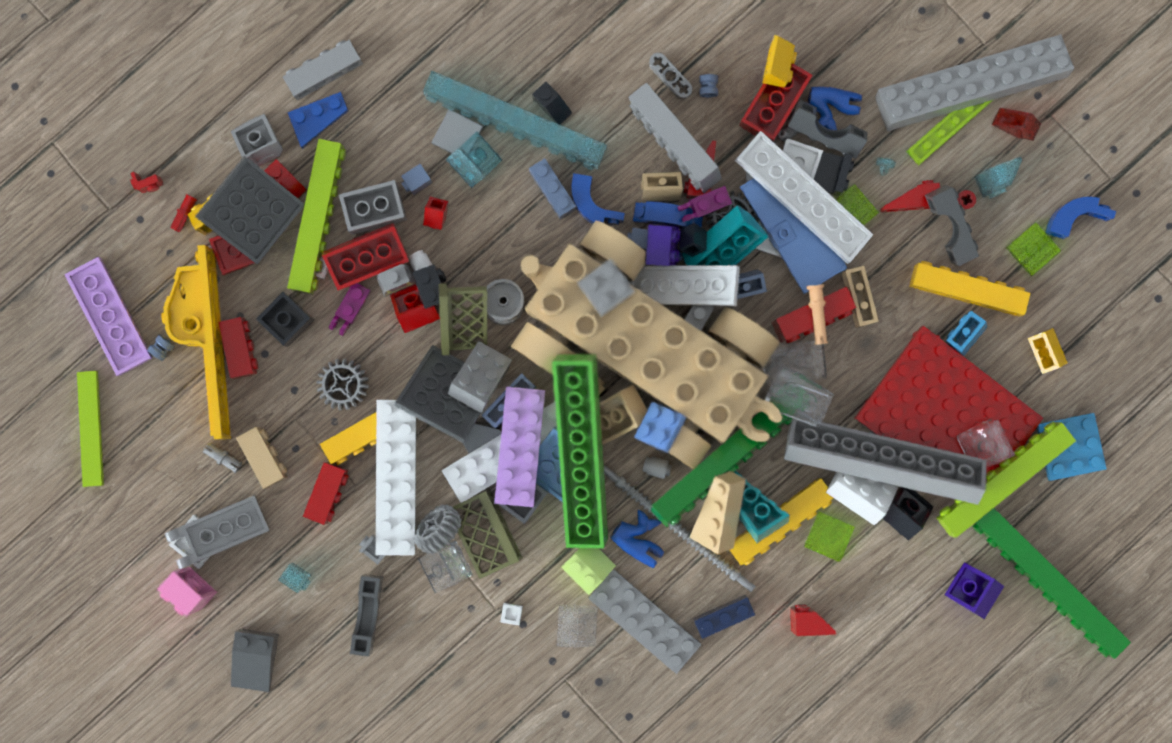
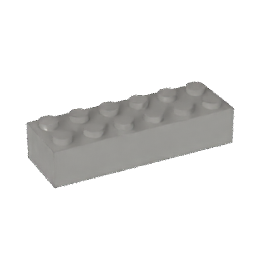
M647 82L628 97L631 102L629 106L632 109L633 115L638 121L641 120L643 122L644 128L650 135H654L658 145L661 148H665L669 158L673 162H677L678 168L683 175H688L691 184L696 190L701 189L705 193L722 179L715 162Z

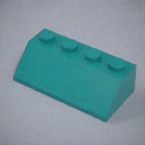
M737 205L707 231V251L694 257L684 252L682 255L686 266H735L768 238V234L750 213Z

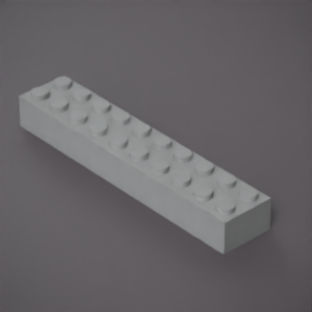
M1060 34L880 88L875 99L888 132L1068 78L1074 70V66Z
M793 416L788 430L784 460L974 504H979L986 489V460L797 416Z

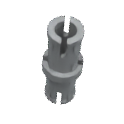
M210 442L206 447L211 449L212 452L206 448L203 450V453L215 459L217 464H223L234 473L239 469L233 464L238 467L242 465V462L228 455L227 451L220 450Z

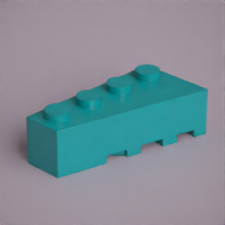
M746 480L739 520L755 542L758 543L789 523L790 515L786 511L781 510L771 499L769 500L758 488L753 487Z

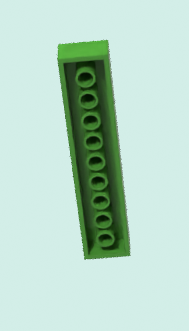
M557 354L552 361L566 548H605L608 541L597 356L596 354Z

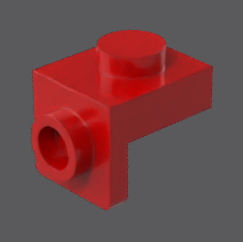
M136 172L130 173L132 176L130 182L133 188L141 193L157 191L159 186L164 185L162 178L156 174L141 180L140 175Z

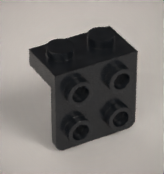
M823 152L814 180L828 193L840 196L843 191H847L849 185L847 175L848 172L851 173L853 170L854 161H851L853 155L845 153L842 157Z
M433 264L412 272L424 308L428 309L439 305V284H444L447 281L444 271Z

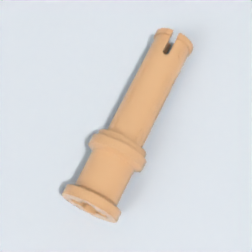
M824 284L807 286L810 296L808 305L812 308L815 345L828 343L823 307L826 304L823 298Z

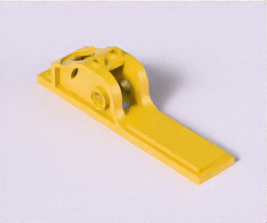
M198 245L195 258L199 265L177 267L174 276L175 282L170 296L166 298L161 318L162 323L165 324L167 335L174 342L203 348L210 434L214 436V440L231 439L224 349L218 324L221 321L216 257L212 248L206 245Z

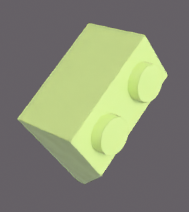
M579 548L561 568L590 595L616 565L599 548Z

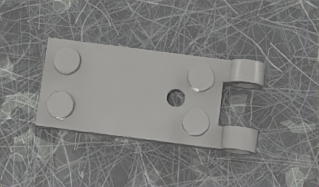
M254 495L166 532L165 537L168 543L183 536L186 538L192 554L176 560L180 570L270 530ZM205 533H210V540H204L203 536Z

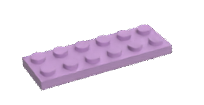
M97 257L64 274L116 376H120L153 358L147 351L148 348L101 257Z
M506 387L494 504L534 507L545 390Z

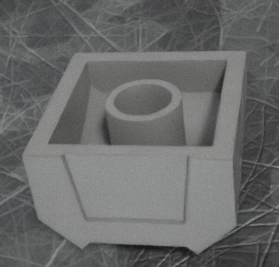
M265 114L259 115L231 130L241 156H246L258 167L279 157L283 151Z

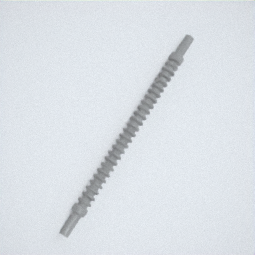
M606 465L604 466V474L615 482L617 488H622V492L626 491L627 495H631V499L635 498V502H640L639 505H643L644 509L647 508L648 513L652 512L651 505L653 503L651 499H647L648 496L644 497L643 493L640 494L639 489L635 490V486H630L631 483H627L623 476L619 477ZM678 523L674 526L672 524L669 526L670 530L673 529L674 533H678V537L682 536V540H687V544L691 543V547H695L696 551L699 550L700 554L703 553L704 558L708 557V561L712 560L713 565L717 564V568L720 567L722 572L725 571L726 575L729 574L730 579L738 581L750 592L754 590L755 585L742 576L740 570L734 569V566H730L729 562L726 563L725 558H720L721 555L717 556L715 552L691 539L690 530L686 531V527L682 528V524Z

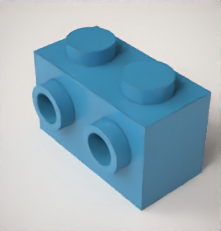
M970 311L961 318L958 327L948 334L947 344L962 356H965L988 328L987 322Z

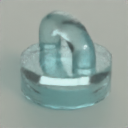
M883 157L877 158L876 165L880 166V174L882 176L887 175L889 168H895V160Z

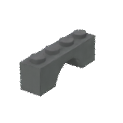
M799 100L789 117L788 127L794 132H801L807 135L813 141L823 143L829 149H836L843 155L845 153L853 155L852 158L856 159L867 142L868 132L852 124L840 130L825 128L817 119V107Z
M944 185L926 194L925 197L931 212L937 215H946L952 222V237L945 245L951 263L961 266L979 257L977 252L979 249L978 245L970 234L972 229L965 221V211L958 203L957 199L959 196L956 189Z
M369 574L361 576L358 592V614L352 634L350 654L369 657L373 653L383 576Z

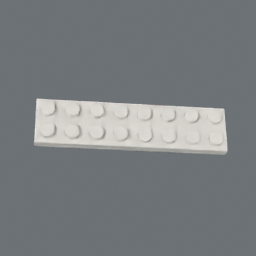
M760 131L735 159L746 172L847 264L854 259L873 236L864 225L763 132Z
M377 400L376 555H415V540L413 538L415 536L416 417L394 406L396 400Z
M555 402L543 408L540 444L553 427H557ZM501 435L441 470L461 503L497 482Z

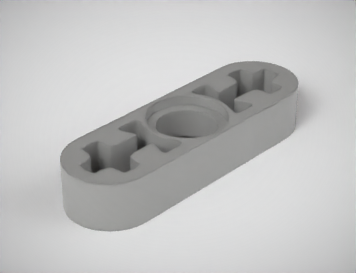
M662 53L653 54L649 61L652 71L677 98L682 100L689 98L692 93V86ZM654 59H661V65L664 68L666 67V65L668 66L666 69H664L662 74L660 73L662 71V68L659 65H654ZM672 71L676 74V79L668 81L665 78V74ZM679 79L681 80L679 82V85L682 88L687 87V94H685L684 92L682 94L679 93L680 87L678 85L673 87V85H675Z

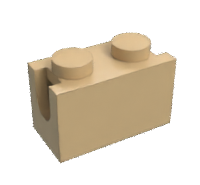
M681 172L643 174L641 189H643L642 202L679 201L683 191Z

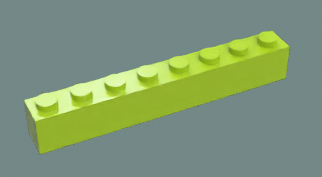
M318 139L287 286L292 291L313 295L314 290L317 291L319 280L316 275L322 270L323 261L320 258L322 252L326 250L325 236L330 232L329 217L333 216L334 213L333 198H336L338 194L337 179L341 178V160L344 161L346 149L338 142Z
M1050 422L1044 427L1045 430L1042 433L1032 436L1027 445L1017 448L1011 458L1002 460L996 470L986 473V489L979 504L955 499V503L950 507H944L936 519L949 536L957 538L1075 443V438L1061 422Z

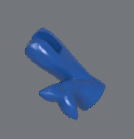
M833 87L810 88L808 103L817 107V112L821 115L818 121L825 128L837 130L836 123L832 118V112L827 103L841 113L847 115L860 114L861 107L849 105V101L861 102V94Z
M638 510V524L632 525L621 521L612 532L610 538L627 554L645 565L655 568L658 563L646 553L650 551L655 556L662 558L664 554L662 548L651 541L635 539L633 537L654 529L661 524V521L649 519L643 511Z

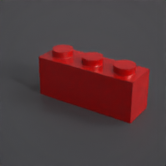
M242 317L218 322L230 378L238 379L257 374L256 369L259 366L257 359L253 357L252 351L255 348L253 340L249 338L248 334L251 331L249 322Z
M328 462L323 463L302 517L323 525L333 520L335 515L333 508L335 503L338 504L340 502L342 485L345 486L349 479L347 469Z

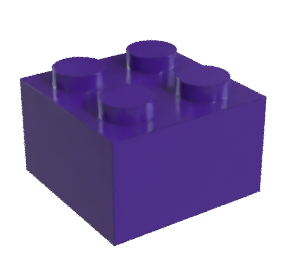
M648 226L646 264L677 265V262L680 260L678 242H680L681 231H679V226Z

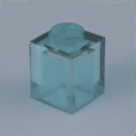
M290 563L278 581L299 593L308 588L311 583L309 579L312 575L296 564Z

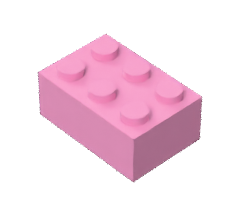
M190 566L173 571L157 589L165 601H170L175 606L176 612L185 616L202 610L217 594V591Z

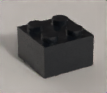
M282 292L256 318L285 347H289L314 321L285 292Z

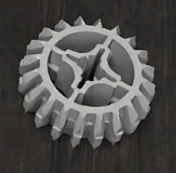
M344 358L342 364L339 359H335V366L332 362H328L330 369L323 367L322 369L326 373L318 374L323 379L322 381H316L317 384H322V387L317 388V391L324 392L319 397L321 399L327 397L324 402L326 405L332 401L331 408L333 409L338 404V410H342L343 405H345L346 410H350V403L353 407H357L356 399L359 402H363L360 394L367 395L366 392L362 391L363 388H369V385L363 384V382L369 380L368 377L362 378L366 371L361 370L358 372L361 365L357 364L354 367L355 361L353 360L347 365V359ZM349 369L354 374L344 378L338 370ZM333 374L335 383L329 389L328 381L330 376ZM341 380L347 381L345 389L339 387ZM357 380V389L354 395H352L351 385ZM342 391L348 399L338 400L332 394Z
M448 504L436 506L434 510H430V513L425 515L421 523L417 525L418 529L415 531L413 538L417 547L427 554L438 553L441 549H445V546L450 544V541L455 538V534L459 532L458 529L461 527L462 519L458 511Z

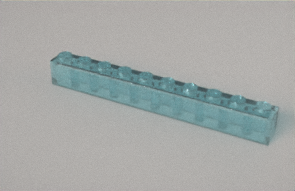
M431 71L423 89L426 100L432 103L438 101L444 104L443 107L447 109L461 111L460 114L465 117L471 118L473 116L478 118V122L487 126L492 124L500 132H511L515 138L519 140H524L525 138L531 141L530 144L538 148L544 146L552 154L558 155L560 153L565 155V158L571 162L576 163V161L583 163V166L587 169H599L606 153V144L434 71Z

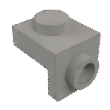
M372 535L370 538L366 536L359 544L361 546L359 551L367 555L377 565L386 556L376 555L375 535Z

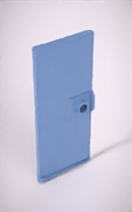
M754 178L740 186V189L766 230L770 242L778 250L803 294L809 292L807 286L820 285L848 268L845 262Z

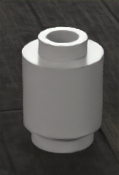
M653 456L651 458L646 457L643 472L650 476L665 479V476L670 475L672 465H669V460Z

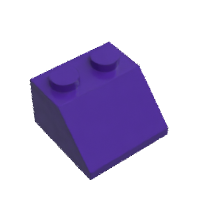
M964 562L946 591L945 596L985 619L1004 586L994 578Z

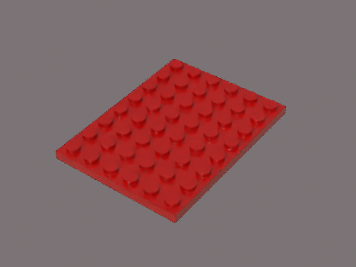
M921 326L854 419L876 435L986 460V473L991 470H996L1002 460L1011 458L1017 448L1025 445L1043 417L925 326Z

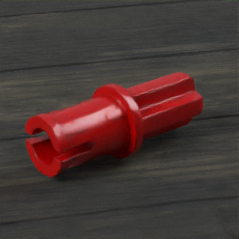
M186 194L180 208L176 210L178 212L170 226L171 229L177 232L182 231L189 217L188 214L191 212L197 199Z

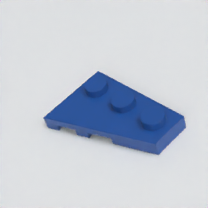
M339 92L288 112L301 148L306 147L312 139L318 137L329 125L334 124L348 112V108L342 93Z

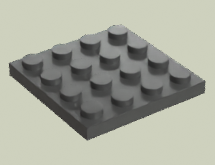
M243 156L195 217L258 264L305 204L249 158Z
M434 345L430 347L394 405L462 443L481 414L448 395L451 383L465 362L450 354L442 355L441 349Z

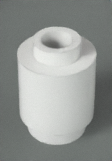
M419 250L409 256L410 264L414 271L432 265L428 255L423 250Z

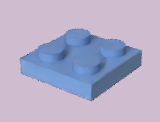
M652 402L634 437L669 453L686 417Z

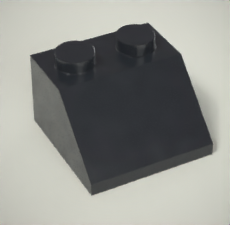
M899 487L886 515L882 519L909 541L924 528L934 507L915 490Z

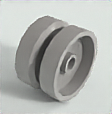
M494 280L487 285L488 319L499 325H508L517 321L524 311L523 291L512 280Z

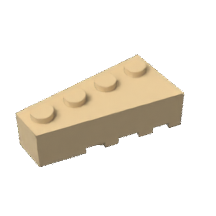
M732 471L714 478L690 535L691 539L716 554L734 548L746 479Z

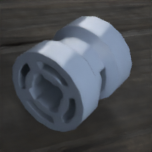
M701 75L699 77V83L701 84V89L699 90L700 97H717L718 88L716 84L718 83V75Z
M158 335L154 345H150L147 351L163 361L166 358V353L171 351L175 345L162 335Z

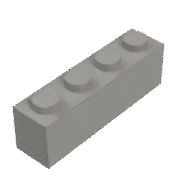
M343 40L337 43L335 48L322 51L319 57L306 60L301 67L288 70L283 78L292 95L298 101L363 65L350 40Z

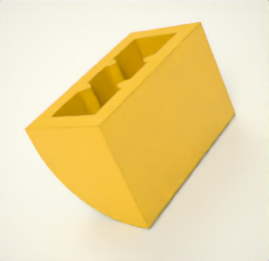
M1053 328L1028 338L1042 374L1058 369L1068 363Z

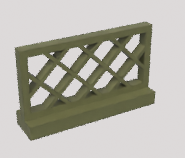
M439 284L442 355H449V350L474 349L478 342L472 340L477 336L482 338V343L487 345V286L447 288V284ZM475 293H483V296L478 300L471 297ZM460 294L463 297L456 301L451 295ZM466 300L473 303L468 308L462 305ZM476 307L483 310L478 315L472 312ZM456 308L463 311L459 316L452 313ZM466 315L473 318L468 323L462 320ZM477 321L482 324L478 330L472 327ZM457 323L463 325L460 330H456L453 326ZM467 329L473 332L469 337L462 334ZM458 337L464 340L461 343L453 344V341Z
M490 489L453 506L455 510L458 508L466 510L464 520H461L462 526L458 529V534L479 579L523 559L498 504H494L495 498ZM477 499L482 504L480 512L471 509L473 501ZM469 512L479 515L476 525L466 522ZM482 517L489 519L491 523L489 530L479 527ZM465 525L475 528L472 538L465 536L463 532ZM477 530L487 533L484 542L475 539ZM490 534L497 536L499 540L497 547L487 544ZM473 542L483 546L480 555L473 553L471 549ZM486 547L496 550L493 560L483 557ZM498 552L504 553L508 562L504 564L496 562ZM481 559L491 563L489 571L482 573L479 566Z

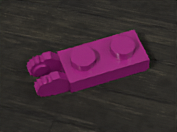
M723 186L691 199L688 203L677 208L679 211H682L690 206L692 207L694 213L682 218L683 222L728 206L732 202L726 187Z
M358 283L351 285L328 328L331 330L336 328L337 323L342 318L346 322L340 328L339 335L344 336L349 326L353 324L371 291Z

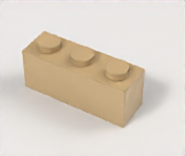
M860 266L842 272L844 285L848 288L857 307L852 310L855 327L859 328L879 322L865 267Z
M255 427L236 437L263 489L269 488L287 478V469L277 459L278 452L273 445L270 446L267 440L269 435L264 428Z

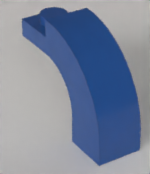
M573 173L571 185L572 198L580 215L592 224L595 221L604 223V220H607L608 224L611 225L623 223L625 213L602 209L593 202L590 195L592 176Z
M1077 198L1064 204L1053 213L1044 234L1064 239L1069 237L1072 224L1078 216L1088 215L1109 221L1115 218L1116 211L1111 210V207L1100 204L1098 206L1100 198Z
M646 201V203L635 204L633 222L679 226V229H682L692 223L701 227L703 216L683 222L682 218L684 216L694 213L692 208L679 211L677 207L680 205Z

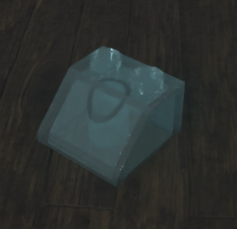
M476 131L446 161L473 188L502 159Z
M1022 157L986 169L975 176L983 198L989 196L992 199L1006 192V188L1013 183L1021 165Z

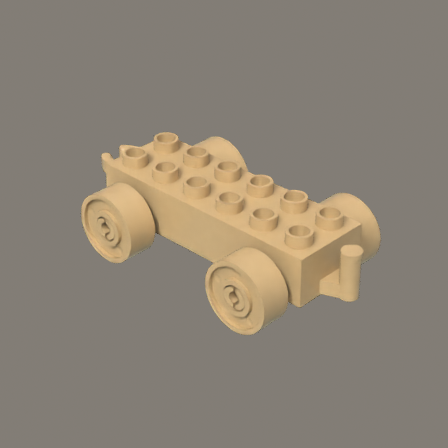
M595 221L579 244L580 248L589 256L569 243L554 267L539 264V259L533 255L522 259V271L538 289L525 308V311L548 328L543 332L527 322L511 347L551 375H553L552 361L557 354H575L566 347L569 342L587 354H596L598 362L670 410L686 417L669 451L670 455L685 465L695 469L711 447L707 441L695 434L698 429L719 443L726 441L735 426L741 429V432L751 440L767 441L769 434L753 427V415L757 412H764L772 422L777 423L782 420L779 409L773 403L761 400L756 396L768 376L751 365L764 368L780 343L768 331L744 315L724 307L708 331L715 339L713 340L632 285L631 287L635 291L632 296L603 317L599 315L579 288L578 282L609 259L613 261L626 280L634 282L646 264L647 253L617 230L600 221Z

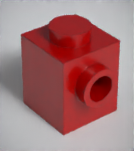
M430 196L425 206L423 226L442 230L446 221L449 201Z

